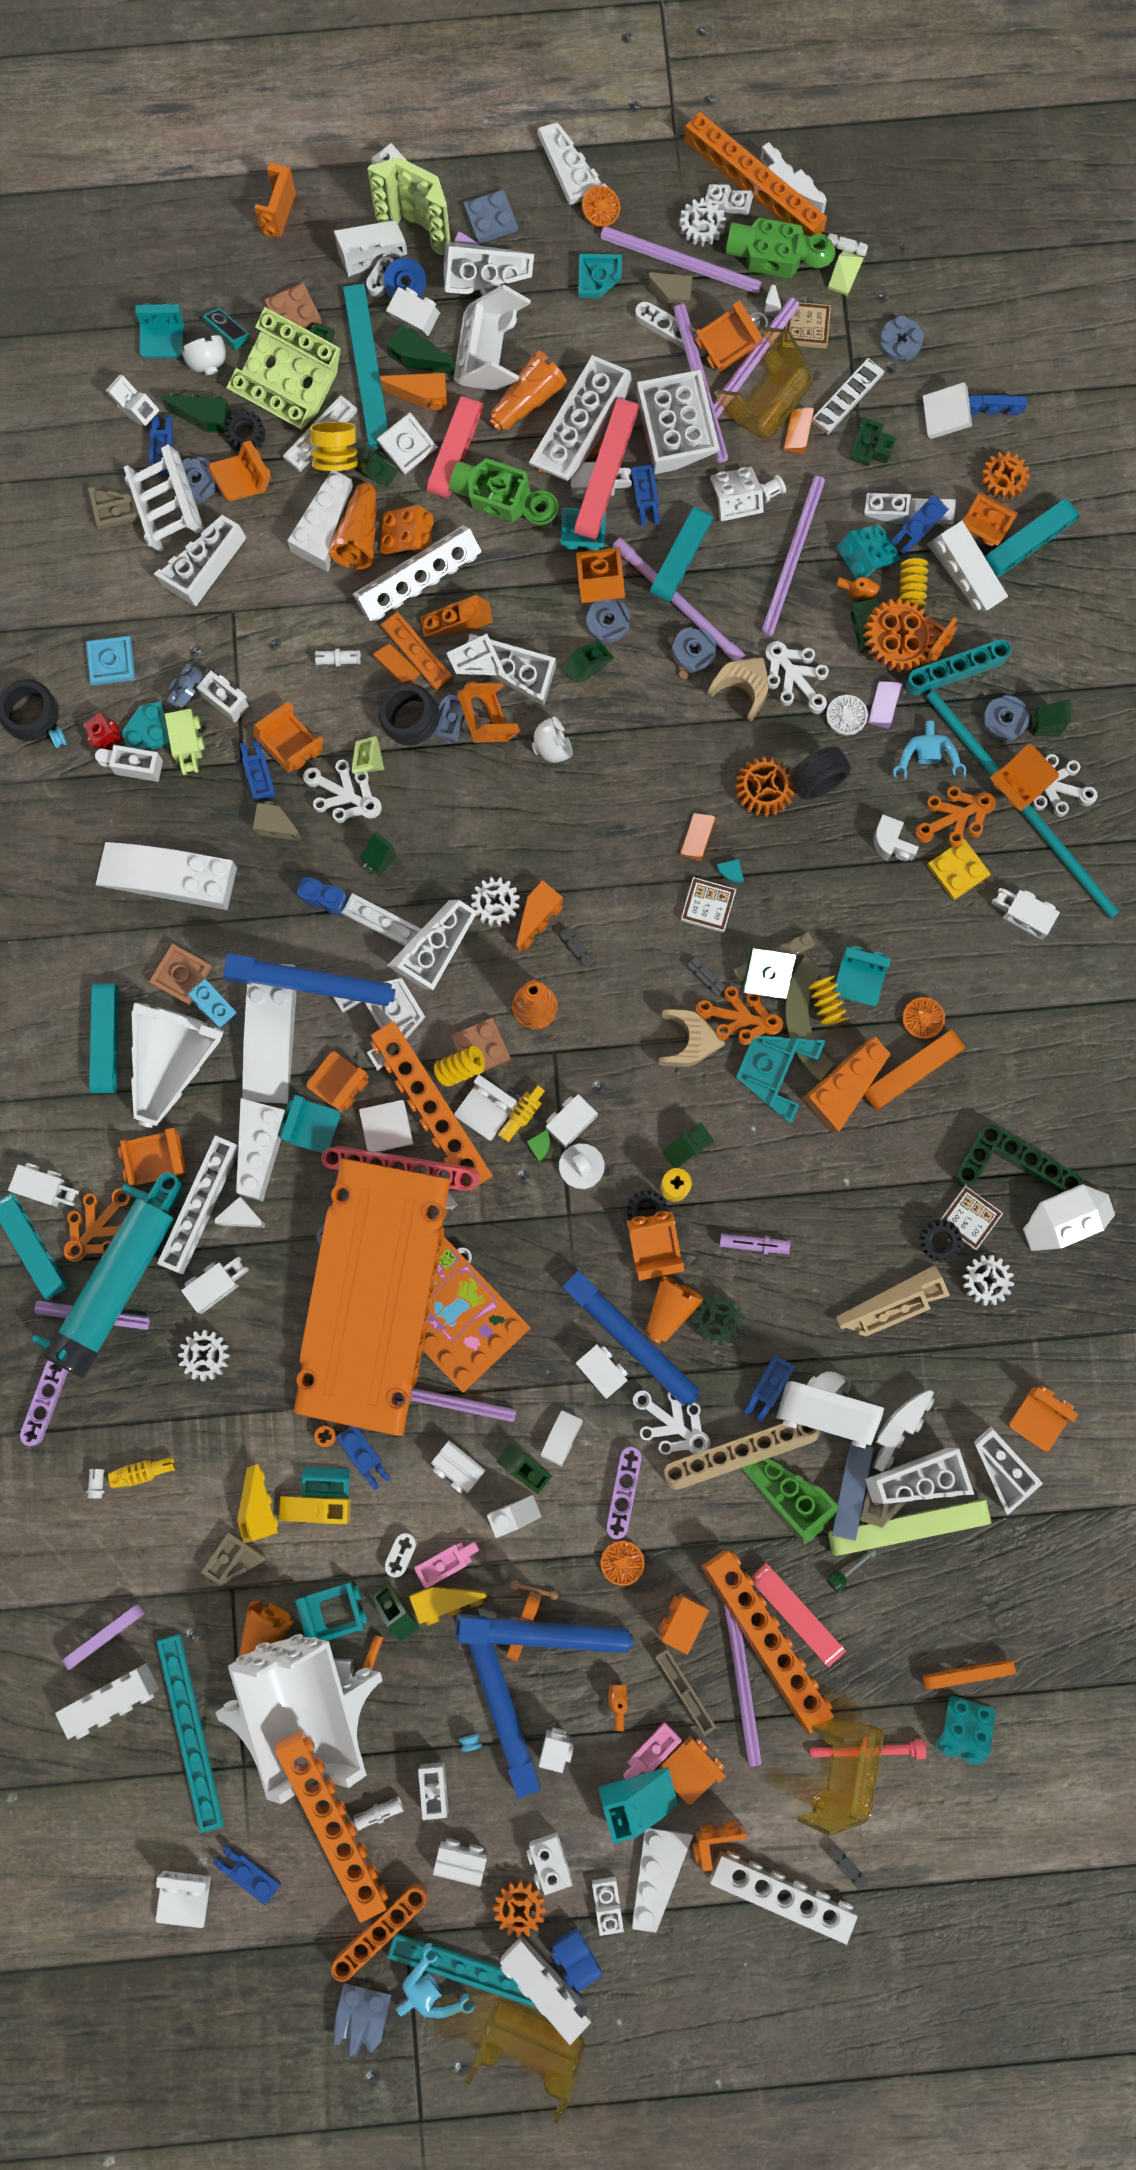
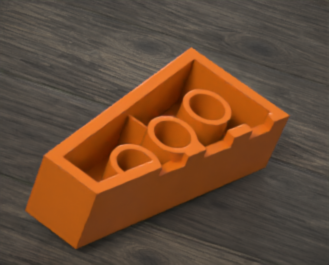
M877 1037L867 1039L802 1098L831 1133L840 1132L890 1056L889 1051Z

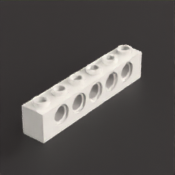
M463 525L353 593V596L366 618L370 621L379 620L389 609L400 607L405 599L416 597L426 586H433L440 581L442 576L456 572L459 569L458 566L474 561L482 551L470 528ZM455 547H458V554L455 557H452V550ZM440 558L439 567L433 568V562ZM418 570H422L421 578L415 580V573ZM403 581L404 586L402 590L396 591V585ZM385 593L384 601L378 603L377 598L379 594Z
M214 1136L157 1264L184 1275L238 1155V1145Z
M727 1850L726 1853L719 1852L709 1877L711 1885L847 1945L858 1917L851 1904L842 1900L839 1903L830 1900V1895L820 1890L814 1893L808 1890V1886L800 1881L795 1880L794 1883L785 1880V1875L775 1870L769 1873L763 1870V1866L755 1861L750 1860L749 1863L740 1860L741 1856ZM736 1870H743L745 1872V1876L741 1880L733 1879L732 1875ZM766 1880L768 1882L767 1887L764 1890H757L755 1888L757 1881ZM781 1890H788L790 1896L786 1900H780L777 1898L778 1893ZM804 1900L812 1901V1907L809 1910H802L800 1908ZM825 1911H835L833 1919H823Z

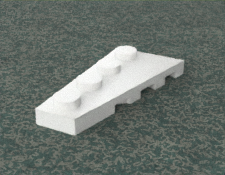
M558 123L538 128L537 134L569 205L582 202L583 196L594 186L603 185L607 187L605 183L602 184L598 179L599 175L597 172L591 169L585 162L586 158L583 154L577 152L573 146L574 143Z
M650 1827L644 1832L632 1929L657 1932L693 1833Z

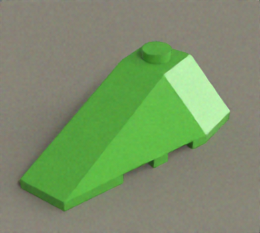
M769 1458L741 1468L803 1545L820 1533L839 1510V1506L823 1489L810 1484L801 1476L791 1473Z

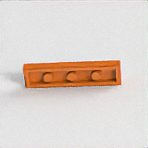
M398 611L380 624L385 633L435 691L453 679L452 674Z

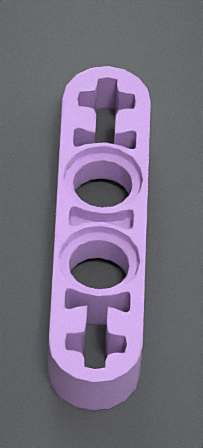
M49 1360L43 1370L20 1433L22 1443L27 1446H35L42 1442L68 1373L67 1370L62 1368V1371L57 1372L54 1377L59 1379L58 1383L54 1380H47V1377H53L55 1372L52 1369L54 1363ZM46 1384L54 1386L55 1392L51 1397H46L43 1394V1387ZM38 1406H43L46 1409V1416L41 1420L37 1419L34 1414ZM33 1421L34 1423H42V1427L36 1426L34 1431V1434L37 1435V1439H32L30 1442V1437L27 1436V1432L33 1431L35 1426L30 1425V1422Z
M634 1447L625 1448L620 1455L607 1521L608 1535L614 1539L623 1538L628 1531L641 1465V1453ZM630 1451H634V1455L638 1457L637 1461H633L631 1468H636L635 1473L629 1470L621 1471L622 1465L627 1467L628 1460L624 1458V1455L629 1454ZM624 1474H629L633 1478V1484L628 1488L622 1487L619 1483L620 1477ZM618 1498L628 1500L629 1506L625 1511H618L615 1508V1502ZM613 1512L618 1515H627L626 1520L621 1518L620 1526L624 1527V1530L619 1531L618 1535H615L614 1530L610 1529V1526L615 1525L617 1517H612Z
M139 1604L135 1605L64 1658L62 1662L68 1671L142 1617L145 1612Z

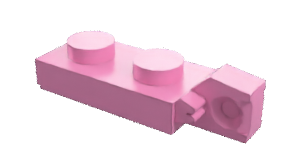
M476 1541L466 1547L461 1542L414 1567L424 1588L427 1589L466 1567L468 1563L472 1562L470 1555L478 1552L480 1549Z
M663 1722L631 1756L628 1761L630 1767L623 1774V1777L628 1779L654 1771L682 1739Z

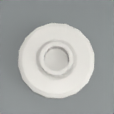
M842 695L832 700L826 713L827 722L831 729L838 734L846 736L861 731L868 717L867 708L863 701L852 695Z

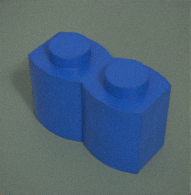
M302 878L297 890V894L303 903L311 907H322L330 914L341 915L347 903V897L340 888L332 885L323 886L321 882L313 878Z
M578 1927L552 1943L554 1950L551 1952V1955L558 1966L562 1964L566 1973L563 1976L570 1988L574 1986L578 1992L603 1976L597 1960Z

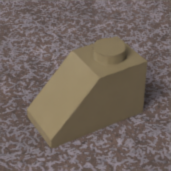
M650 272L648 288L665 308L674 311L676 305L684 304L687 312H689L692 276Z
M268 801L264 802V804L257 803L253 830L256 835L300 841L301 836L280 806Z

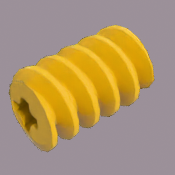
M911 558L901 563L899 598H901L902 604L909 599L911 607L916 603L918 604L917 609L926 607L927 603L922 601L927 598V594L924 593L927 590V585L924 583L928 581V578L924 575L928 573V569L924 566H927L929 563L926 560Z
M835 975L815 981L808 987L809 990H816L811 998L819 999L814 1004V1007H822L817 1016H825L820 1021V1024L832 1025L849 1019V1017H841L846 1012V1009L838 1008L843 1004V1000L836 999L841 994L840 991H833L838 983L830 982Z
M471 1046L469 1049L466 1048L462 1052L459 1051L434 1063L436 1078L442 1085L449 1087L479 1075L485 1069V1057L483 1052L476 1046Z
M673 1168L667 1171L660 1186L661 1193L667 1200L672 1202L683 1200L691 1189V1177L685 1170L680 1168ZM674 1181H678L679 1189H674Z

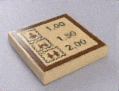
M799 302L798 309L785 326L784 345L827 349L831 305Z

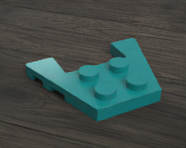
M759 1036L751 1041L736 1079L785 1121L792 1124L799 1104L778 1096V1092L794 1053L818 1061L825 1041Z

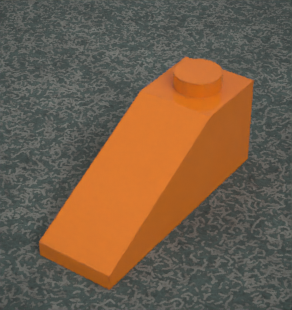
M445 373L380 376L382 391L425 409L440 410L447 408Z

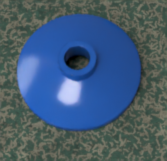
M399 258L391 262L386 268L383 278L384 287L391 298H393L398 287L403 290L409 288L418 294L417 297L420 298L426 288V275L420 264L413 259ZM403 276L409 278V282L406 285L401 283Z

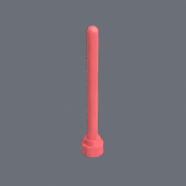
M914 1739V1742H909L907 1745L812 1747L809 1750V1754L811 1757L910 1755V1757H915V1759H926V1745L924 1739Z

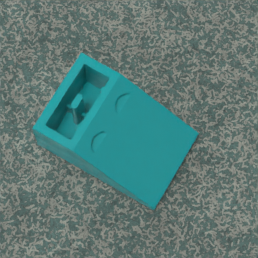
M668 1767L598 1787L613 1844L638 1837L678 1807Z

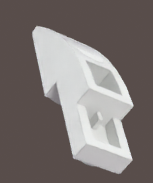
M769 142L762 146L760 160L763 164L824 214L827 202L823 192L818 191L814 186L811 177L806 175L802 169L794 174L791 165L785 163L779 150L773 148Z
M867 493L864 514L881 521L905 525L928 499L911 498V494ZM940 499L949 508V511L936 524H954L956 500Z
M926 1390L914 1396L898 1408L886 1421L873 1441L882 1447L871 1466L879 1472L890 1468L894 1460L892 1454L895 1448L899 1449L904 1441L905 1436L902 1435L903 1432L913 1434L914 1431L918 1432L924 1422L921 1418L925 1410L929 1411L934 1403L932 1398L934 1392Z

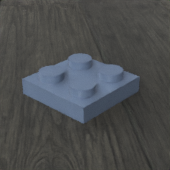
M504 190L464 203V209L478 244L518 231V225Z

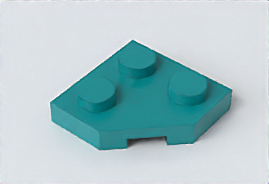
M579 254L578 298H601L621 280L622 254Z
M161 701L138 707L122 731L125 747L150 751L170 746L165 712Z

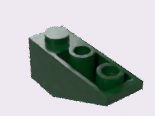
M401 325L386 344L388 356L404 367L452 375L454 373V360L447 352L442 353L431 341L423 340L411 328L407 329Z
M175 393L161 395L165 409L205 432L225 433L224 425H227L226 420L227 418L229 419L230 414L227 399L219 396H213L212 398L199 395L180 396Z

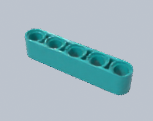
M1065 498L992 550L985 559L998 578L1078 520L1081 514Z
M695 506L693 507L651 587V594L670 603L704 539L714 515Z
M996 640L917 668L909 674L905 684L906 690L911 695H920L999 667L1009 657L1011 645L1006 640ZM995 650L1001 651L1004 656H998ZM974 658L982 659L983 663H977ZM953 665H960L963 670H956ZM933 672H939L942 678L935 677ZM918 679L922 685H916L912 680Z
M116 983L92 985L89 1075L91 1093H115L117 1089L119 989Z
M11 1192L1 1198L0 1224L39 1291L46 1300H49L68 1288L67 1282L17 1197Z

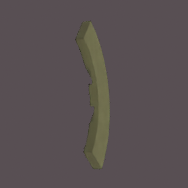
M806 956L798 965L789 985L785 1003V1022L789 1038L815 1040L809 1022L808 1009L812 990H809L808 987L817 980L822 969ZM822 1051L818 1061L796 1053L805 1069L819 1083L834 1065Z

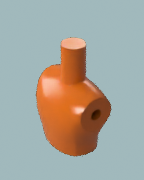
M839 577L836 584L838 587L847 589L849 597L854 600L875 599L880 586L866 577L858 578L854 582Z
M609 1685L608 1706L615 1714L614 1731H624V1714H626L628 1709L627 1685Z

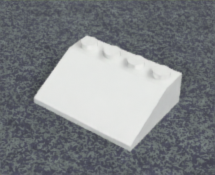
M701 370L637 382L636 397L639 403L654 474L677 470L720 451Z

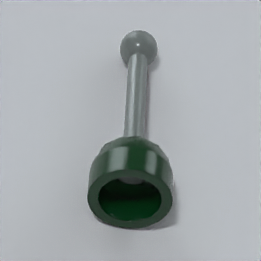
M874 1548L868 1549L867 1554L843 1574L840 1572L830 1574L826 1580L836 1593L841 1592L846 1586V1577L868 1558L875 1557L876 1550Z

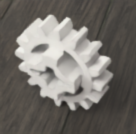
M701 198L700 203H697L694 199L692 206L689 204L685 205V211H681L679 226L681 227V234H686L687 241L692 238L693 245L700 241L701 246H704L705 241L712 245L713 238L716 240L720 239V234L724 233L726 218L724 217V210L719 211V204L713 206L711 199L708 203H705L704 198Z
M491 877L488 884L484 880L481 881L483 887L476 886L475 891L478 894L471 896L472 900L476 901L471 904L472 909H477L475 917L481 915V923L488 920L490 927H492L494 922H497L498 927H501V921L503 920L509 924V916L516 917V913L513 910H519L520 908L519 904L515 903L520 901V897L514 895L517 892L516 887L510 889V881L503 884L502 878H499L498 882H494L493 877ZM507 894L511 899L510 906L505 902ZM481 898L487 903L484 910L480 904ZM499 899L500 904L495 903L492 905L491 900L496 901ZM502 913V915L493 916L494 914Z
M984 1255L980 1256V1262L973 1259L971 1261L973 1267H965L969 1273L962 1275V1278L967 1280V1283L962 1285L963 1288H969L970 1290L966 1295H974L973 1302L975 1303L981 1299L982 1306H986L988 1301H990L992 1306L997 1305L996 1299L1000 1302L1005 1301L1003 1294L1010 1295L1011 1292L1007 1288L1014 1286V1283L1009 1281V1278L1014 1276L1013 1273H1007L1006 1271L1010 1266H1002L1003 1259L1001 1258L995 1262L993 1255H990L988 1260H986ZM985 1265L982 1273L975 1274L979 1267ZM996 1269L1001 1273L1002 1278L996 1273ZM989 1275V1279L992 1280V1284H988L987 1286V1282L984 1281L983 1278L988 1277ZM974 1283L980 1288V1293L975 1288ZM996 1287H1001L1000 1291L997 1294L991 1296V1294H993V1289H995Z
M203 1330L202 1336H200L199 1332L196 1331L194 1332L193 1339L188 1336L186 1337L187 1345H180L184 1349V1353H179L178 1356L183 1357L184 1361L179 1363V1365L187 1367L184 1371L185 1374L193 1373L192 1379L196 1380L200 1375L201 1381H206L207 1376L214 1380V1373L222 1375L223 1372L220 1368L222 1366L228 1367L224 1360L231 1357V1355L225 1354V1350L229 1348V1345H222L225 1339L223 1337L216 1339V1332H212L209 1336L208 1330ZM201 1340L212 1341L207 1346H202L199 1343ZM192 1350L193 1359L190 1361V1351ZM219 1350V1360L217 1362L216 1352ZM201 1351L209 1352L206 1355L208 1360L200 1359L202 1357ZM202 1365H206L211 1370L202 1372L197 1369Z

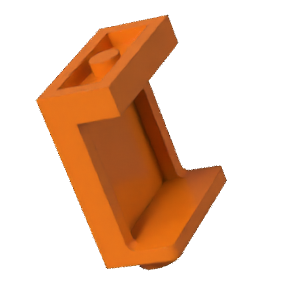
M270 162L267 171L273 193L269 205L265 207L256 204L254 209L260 232L269 237L281 238L296 191L290 167Z
M740 300L733 304L731 310L702 330H696L698 336L695 338L696 343L701 351L706 349L709 354L706 357L712 369L716 367L719 372L764 343L762 335Z
M289 701L254 724L253 731L254 738L288 773L294 769H300L309 758L317 757L322 752L324 741L321 736L316 739L293 715L294 706Z
M170 1128L166 1129L164 1133L130 1141H120L121 1147H118V1153L121 1161L124 1160L126 1168L123 1169V1177L130 1186L138 1187L155 1183L160 1175L167 1172L173 1173L176 1177L188 1175L177 1129Z
M661 1211L654 1216H637L627 1221L639 1281L685 1271L675 1227L676 1222L672 1212Z

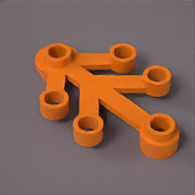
M956 786L950 787L947 791V799L949 801H961L971 804L963 808L941 802L938 796H931L928 799L927 808L930 811L938 810L950 815L931 824L922 823L918 825L915 834L916 839L921 843H928L933 839L935 832L957 822L954 832L950 834L949 843L953 847H958L963 842L962 834L968 816L976 812L975 821L969 827V834L972 837L981 836L985 815L995 809V798L989 793H980L977 796L962 793ZM956 792L958 795L952 796L950 793ZM935 801L938 805L933 806L930 803ZM981 801H987L988 804H982ZM977 827L980 831L975 832L972 828ZM927 829L929 832L923 833L921 830ZM958 837L960 840L954 841L952 838Z
M727 987L725 989L724 999L730 1002L736 1011L714 1007L707 1000L700 1001L695 1008V1013L705 1021L709 1020L712 1016L735 1021L729 1025L721 1024L717 1027L716 1036L721 1040L728 1039L729 1035L749 1024L756 1025L757 1027L752 1030L743 1029L740 1031L738 1040L743 1045L750 1044L753 1039L764 1033L769 1036L776 1035L783 1027L782 1019L776 1014H769L761 1004L760 995L748 993L746 1003L748 1006L753 1007L759 1016L752 1015L738 998V990L735 987ZM721 1030H724V1031H726L727 1033H726V1034H722L720 1031H721ZM747 1035L749 1038L745 1039L742 1036Z
M122 1188L116 1189L112 1194V1203L96 1220L95 1207L98 1204V1198L94 1194H86L83 1197L86 1214V1232L80 1237L79 1224L82 1222L83 1216L80 1212L71 1211L67 1215V1221L70 1223V1240L63 1249L65 1257L69 1261L79 1262L85 1258L86 1254H104L105 1246L110 1244L111 1241H105L99 1245L87 1244L94 1237L115 1236L121 1224L114 1227H104V1225L121 1207H127L131 1203L132 1196L122 1191ZM122 1194H125L127 1199L121 1203L119 1198ZM89 1197L94 1198V1202L91 1205L87 1203ZM74 1214L78 1215V1220L76 1222H72L71 1217ZM78 1246L80 1251L78 1254L74 1255L72 1250L74 1247Z

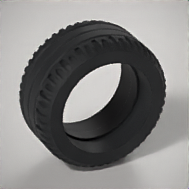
M23 679L12 682L1 692L0 723L13 737L23 741H36L44 736L46 737L49 734L48 730H53L54 726H56L59 717L58 703L49 689L42 683ZM27 696H37L44 700L43 713L35 722L27 725H19L12 722L11 714L13 707L20 699Z
M401 684L391 689L383 697L384 699H382L379 706V721L383 730L392 740L402 745L413 746L414 744L417 745L424 742L433 735L432 733L438 727L440 712L437 702L426 689L416 684ZM411 701L424 703L423 715L415 725L409 728L395 727L396 713L404 704Z
M826 747L801 761L792 770L790 782L802 799L812 800L828 793L841 784L849 776L851 765L839 747Z

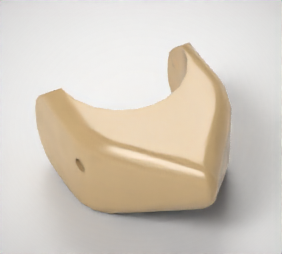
M759 657L737 660L726 664L714 679L707 694L713 697L721 689L731 686L743 689L748 693L752 701V708L747 716V719L752 722L764 704L769 688L764 659Z
M671 1009L662 1011V1018L677 1022L684 1028L688 1036V1045L678 1055L659 1058V1065L672 1067L693 1066L725 1045V1041L719 1039L713 1028L697 1013Z

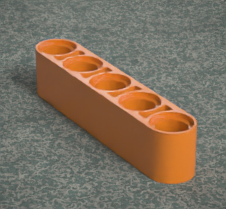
M952 1029L871 1085L864 1095L877 1111L963 1051L966 1046Z
M413 1883L387 1907V1910L377 1916L337 1955L331 1968L334 1979L340 1982L350 1979L424 1907L428 1892L422 1883ZM419 1892L422 1895V1900L419 1902L412 1901L410 1893ZM400 1909L404 1913V1918L395 1919L392 1911ZM383 1927L386 1935L383 1937L377 1936L374 1933V1928ZM363 1944L367 1947L368 1952L366 1954H359L356 1946ZM339 1962H346L350 1970L343 1972L339 1970L337 1964Z

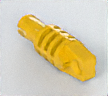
M537 1086L531 1095L528 1092L524 1093L517 1105L509 1113L508 1117L510 1119L498 1133L502 1139L509 1143L519 1128L527 1125L542 1105L538 1100L545 1092L544 1089Z
M172 1456L154 1462L145 1460L124 1466L108 1474L110 1487H131L151 1481L156 1475L175 1471L174 1459Z

